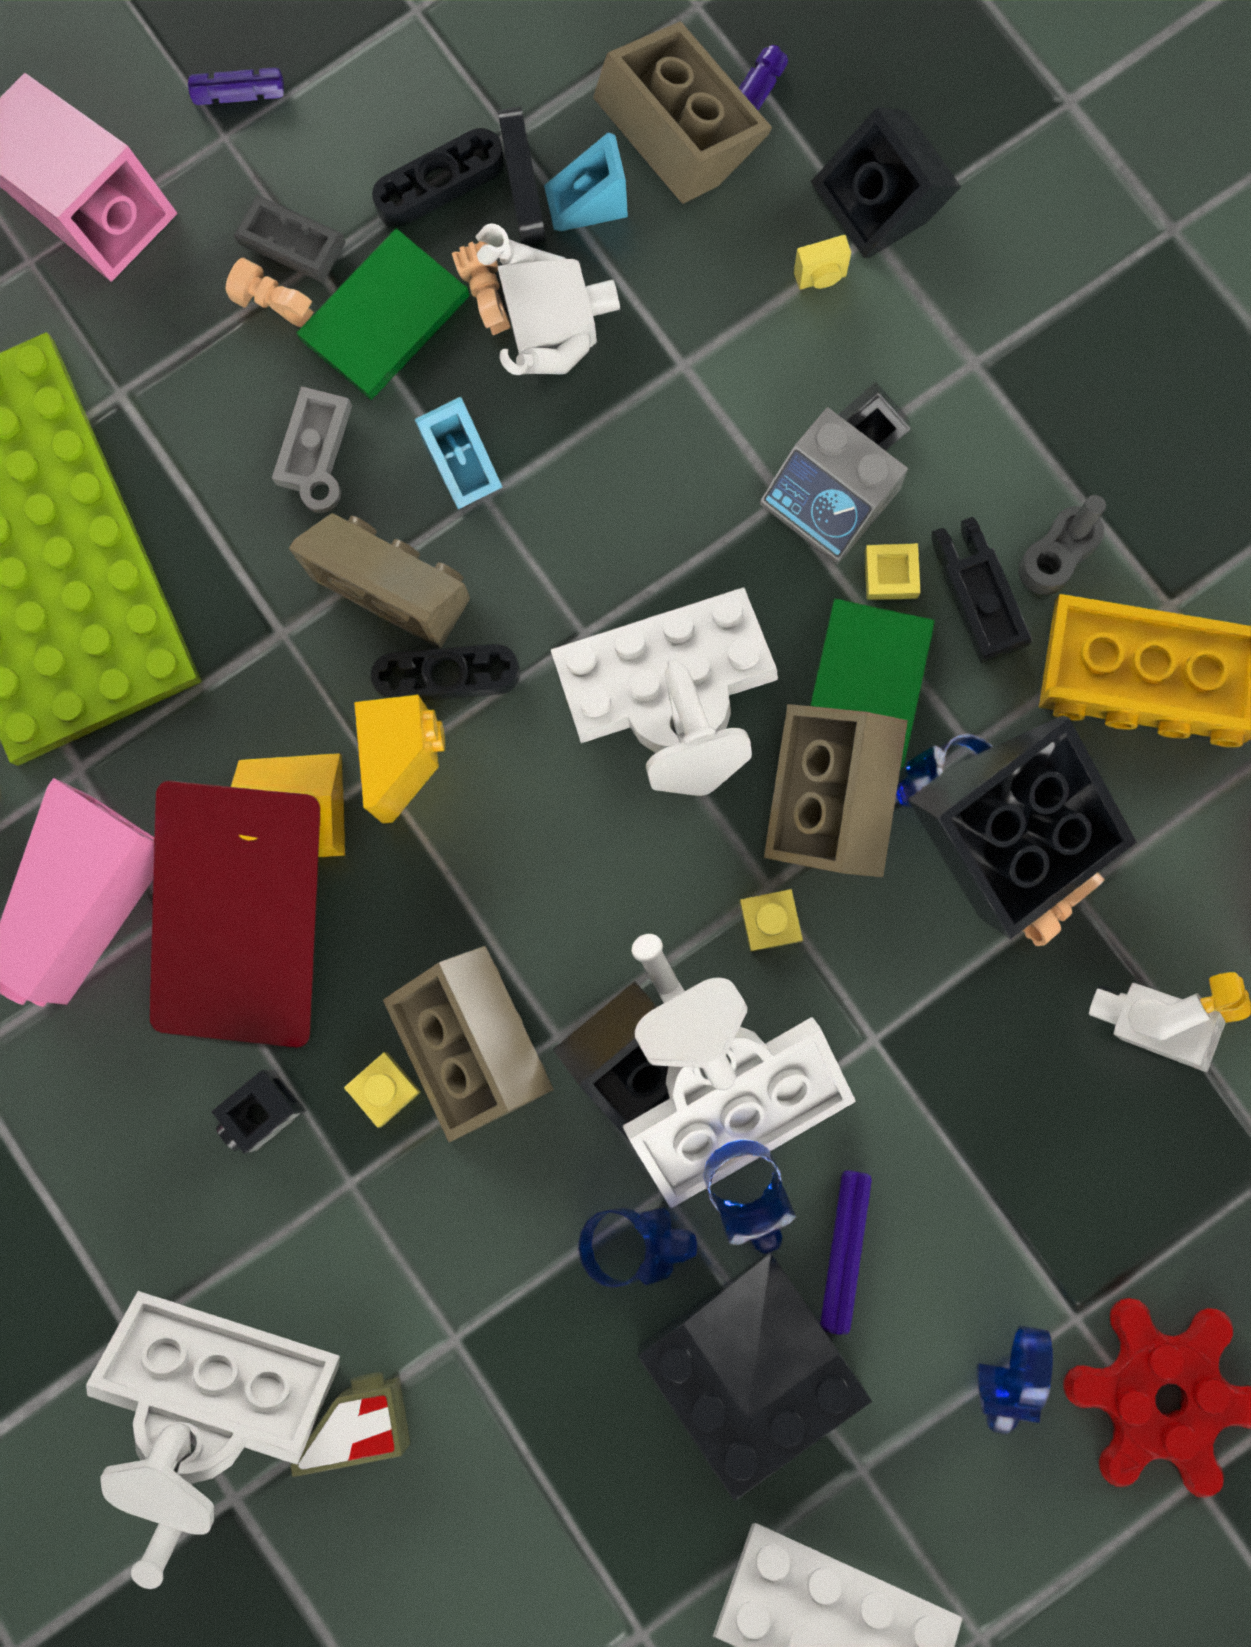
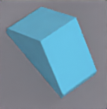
M605 134L544 185L554 230L566 231L628 217L626 179L614 134Z
M461 397L414 419L424 445L458 509L502 488Z

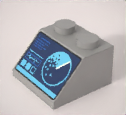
M827 407L795 444L761 498L760 505L838 565L900 491L909 468Z

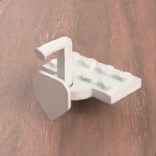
M744 587L551 649L580 742L584 743L631 728L638 741L655 752L646 763L647 775L651 788L664 792L695 796L707 795L749 761L752 757V751L747 732L740 728L726 729L731 715L729 695L778 680L776 665Z
M644 934L634 941L631 951L633 957L642 963L664 1004L647 1013L639 1021L635 1029V1038L649 1063L652 1065L669 1066L666 1086L670 1099L623 1125V1128L670 1208H673L853 1104L856 1100L821 1028L813 1017L765 1044L755 1032L740 1027L747 1013V1005L730 980L711 978L684 991L662 951L663 944L661 939L654 934Z
M140 1291L137 1292L86 1384L87 1396L136 1412L133 1420V1434L136 1454L140 1461L107 1466L101 1475L102 1494L110 1504L126 1513L159 1523L141 1561L136 1562L132 1566L131 1577L134 1582L143 1588H157L163 1581V1570L182 1531L190 1534H205L209 1532L214 1522V1505L206 1496L192 1486L193 1483L213 1479L232 1466L244 1447L293 1464H298L339 1368V1355ZM191 1443L195 1446V1450L192 1454Z
M753 1523L713 1637L734 1647H954L963 1617L766 1527Z

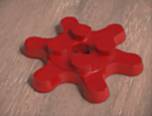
M1133 1298L1121 1299L1113 1305L1109 1317L1111 1327L1117 1334L1120 1342V1352L1116 1361L1105 1368H1093L1086 1365L1075 1366L1068 1371L1063 1381L1064 1393L1067 1399L1075 1406L1101 1409L1109 1415L1113 1422V1438L1099 1457L1101 1475L1108 1483L1116 1487H1126L1132 1485L1138 1479L1141 1471L1149 1462L1154 1459H1165L1177 1466L1182 1482L1189 1492L1202 1498L1214 1496L1220 1492L1224 1481L1222 1467L1216 1460L1213 1452V1444L1216 1437L1228 1426H1241L1251 1429V1386L1232 1385L1223 1378L1219 1370L1220 1356L1233 1337L1232 1322L1224 1312L1216 1308H1206L1200 1310L1194 1316L1191 1325L1185 1332L1179 1335L1168 1336L1156 1329L1151 1319L1150 1311L1145 1304ZM1176 1384L1181 1391L1180 1404L1182 1405L1180 1410L1175 1409L1170 1413H1162L1157 1409L1155 1396L1163 1385Z

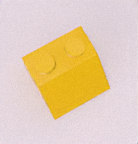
M419 695L354 702L363 806L383 824L393 823L439 767L437 752L445 751V735L442 721L436 720L434 709L428 710Z
M340 753L238 761L231 787L301 793L315 797L320 804L318 857L345 856L342 755ZM239 835L242 839L245 840L257 839L255 837Z

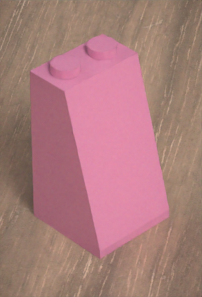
M24 73L0 97V187L112 282L178 213L125 143L28 74Z
M55 778L52 779L46 789L0 921V993L21 1005H24L27 1000L41 1007H44L47 1003L67 1005L153 881L155 837L91 795Z

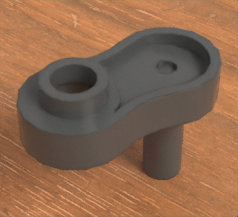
M1089 496L1082 507L1072 506L1065 508L1057 515L1047 535L1027 549L1019 563L1018 574L1021 582L1029 590L1042 595L1057 593L1066 585L1076 565L1094 553L1104 537V526L1100 516L1106 509V502L1101 496ZM1038 567L1046 569L1049 574L1043 573Z

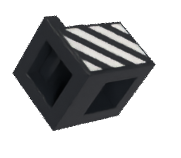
M261 1070L211 1112L220 1123L216 1126V1131L224 1143L232 1150L237 1151L240 1148L246 1154L257 1151L307 1110L275 1070ZM258 1104H261L267 1111V1118L262 1124H257L252 1118V1110Z

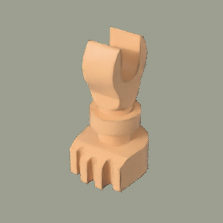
M478 241L479 243L477 244L470 242L468 247H459L460 252L455 251L452 253L460 277L463 281L469 283L472 296L477 298L478 309L486 329L490 327L492 335H496L511 328L507 312L497 292L500 287L495 274L498 271L497 261L491 265L480 263L477 258V252L483 245L488 244L482 241Z
M240 258L232 267L226 282V293L230 300L245 308L252 297H254L256 304L263 308L270 306L275 312L298 327H302L313 315L314 311L309 309L312 301L306 295L294 289L278 286L276 280L269 276L264 277L263 268L245 258Z
M1096 873L1022 930L1025 932V936L1028 939H1032L1035 946L1046 945L1061 931V925L1058 920L1065 921L1073 913L1072 907L1095 890L1105 879L1099 873Z

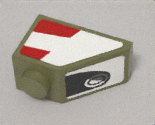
M376 1372L352 1378L350 1380L351 1387L346 1388L334 1400L310 1435L298 1464H291L292 1477L402 1456L411 1443L400 1377L384 1380L383 1372Z

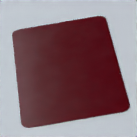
M165 781L158 786L155 803L150 1024L156 1031L167 1034L287 1047H301L308 1042L311 1020L320 831V804L315 797L301 793ZM239 835L255 837L257 839L245 840L242 839Z

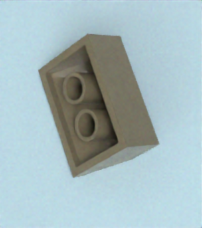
M681 21L606 54L593 99L682 204L718 187L769 135L772 129L771 125Z
M331 513L294 539L289 550L313 581L439 649L444 645L471 599L465 584L462 583L464 577L459 572L440 562L434 568L419 560L420 553L403 541L394 539L389 544L376 537V529L358 517L350 516L347 521Z
M787 704L764 858L844 874L883 877L908 720L863 711Z
M486 946L437 963L383 999L448 1142H452L554 1090L546 1074L545 1067L534 1049L522 1019L514 1007Z

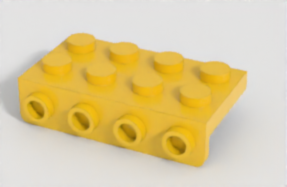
M1059 594L1054 603L1039 708L1053 710V716L1058 718L1064 715L1072 721L1084 720L1085 716L1106 719L1105 725L1112 728L1130 730L1136 729L1138 725L1158 728L1157 733L1164 737L1182 739L1189 738L1190 734L1210 737V743L1213 745L1231 748L1241 747L1243 743L1251 740V626Z

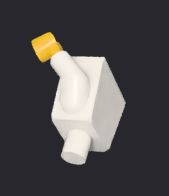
M1229 972L1209 978L1212 996L1201 998L1196 993L1185 999H1180L1136 983H1132L1128 994L1100 985L1093 997L1089 1015L1115 1024L1114 1035L1125 1042L1208 1072L1225 1023L1248 1018L1251 1014V1002L1249 993L1245 990L1243 978L1235 972Z

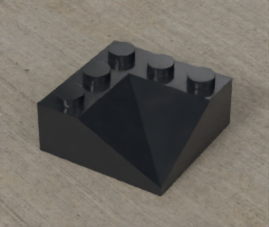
M1064 715L948 768L907 799L979 918L1010 939L1137 843L1070 718Z
M768 1252L642 1342L638 1347V1358L734 1501L872 1402L861 1382L771 1252Z

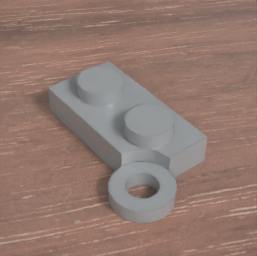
M301 386L272 480L277 486L300 491L301 500L309 510L315 513H326L334 509L341 499L340 486L331 473L351 413L352 404L349 398ZM318 485L329 487V494L323 500L312 498V491Z

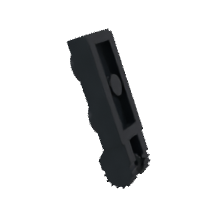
M970 517L962 520L960 525L962 537L972 556L959 559L952 539L944 527L931 532V540L938 560L944 568L942 572L982 664L1029 646L1032 642V637L994 548H989L978 521Z

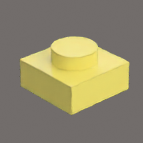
M846 235L797 248L794 275L799 290L812 286L818 289L826 288L836 284L841 278L846 277L851 256Z
M918 543L866 545L864 555L867 600L918 599L921 593Z
M792 889L740 899L750 952L803 941Z
M383 1052L344 1087L377 1128L386 1124L421 1093L388 1052Z

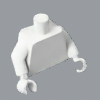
M485 225L475 237L478 241L485 242L488 245H483L477 252V258L484 265H491L498 258H500V262L503 264L497 267L519 353L516 358L517 364H515L509 358L508 349H502L500 351V361L503 367L514 375H521L523 373H568L589 352V347H592L597 342L593 316L620 310L614 280L585 286L578 260L566 259L565 257L508 239L505 230L499 225Z

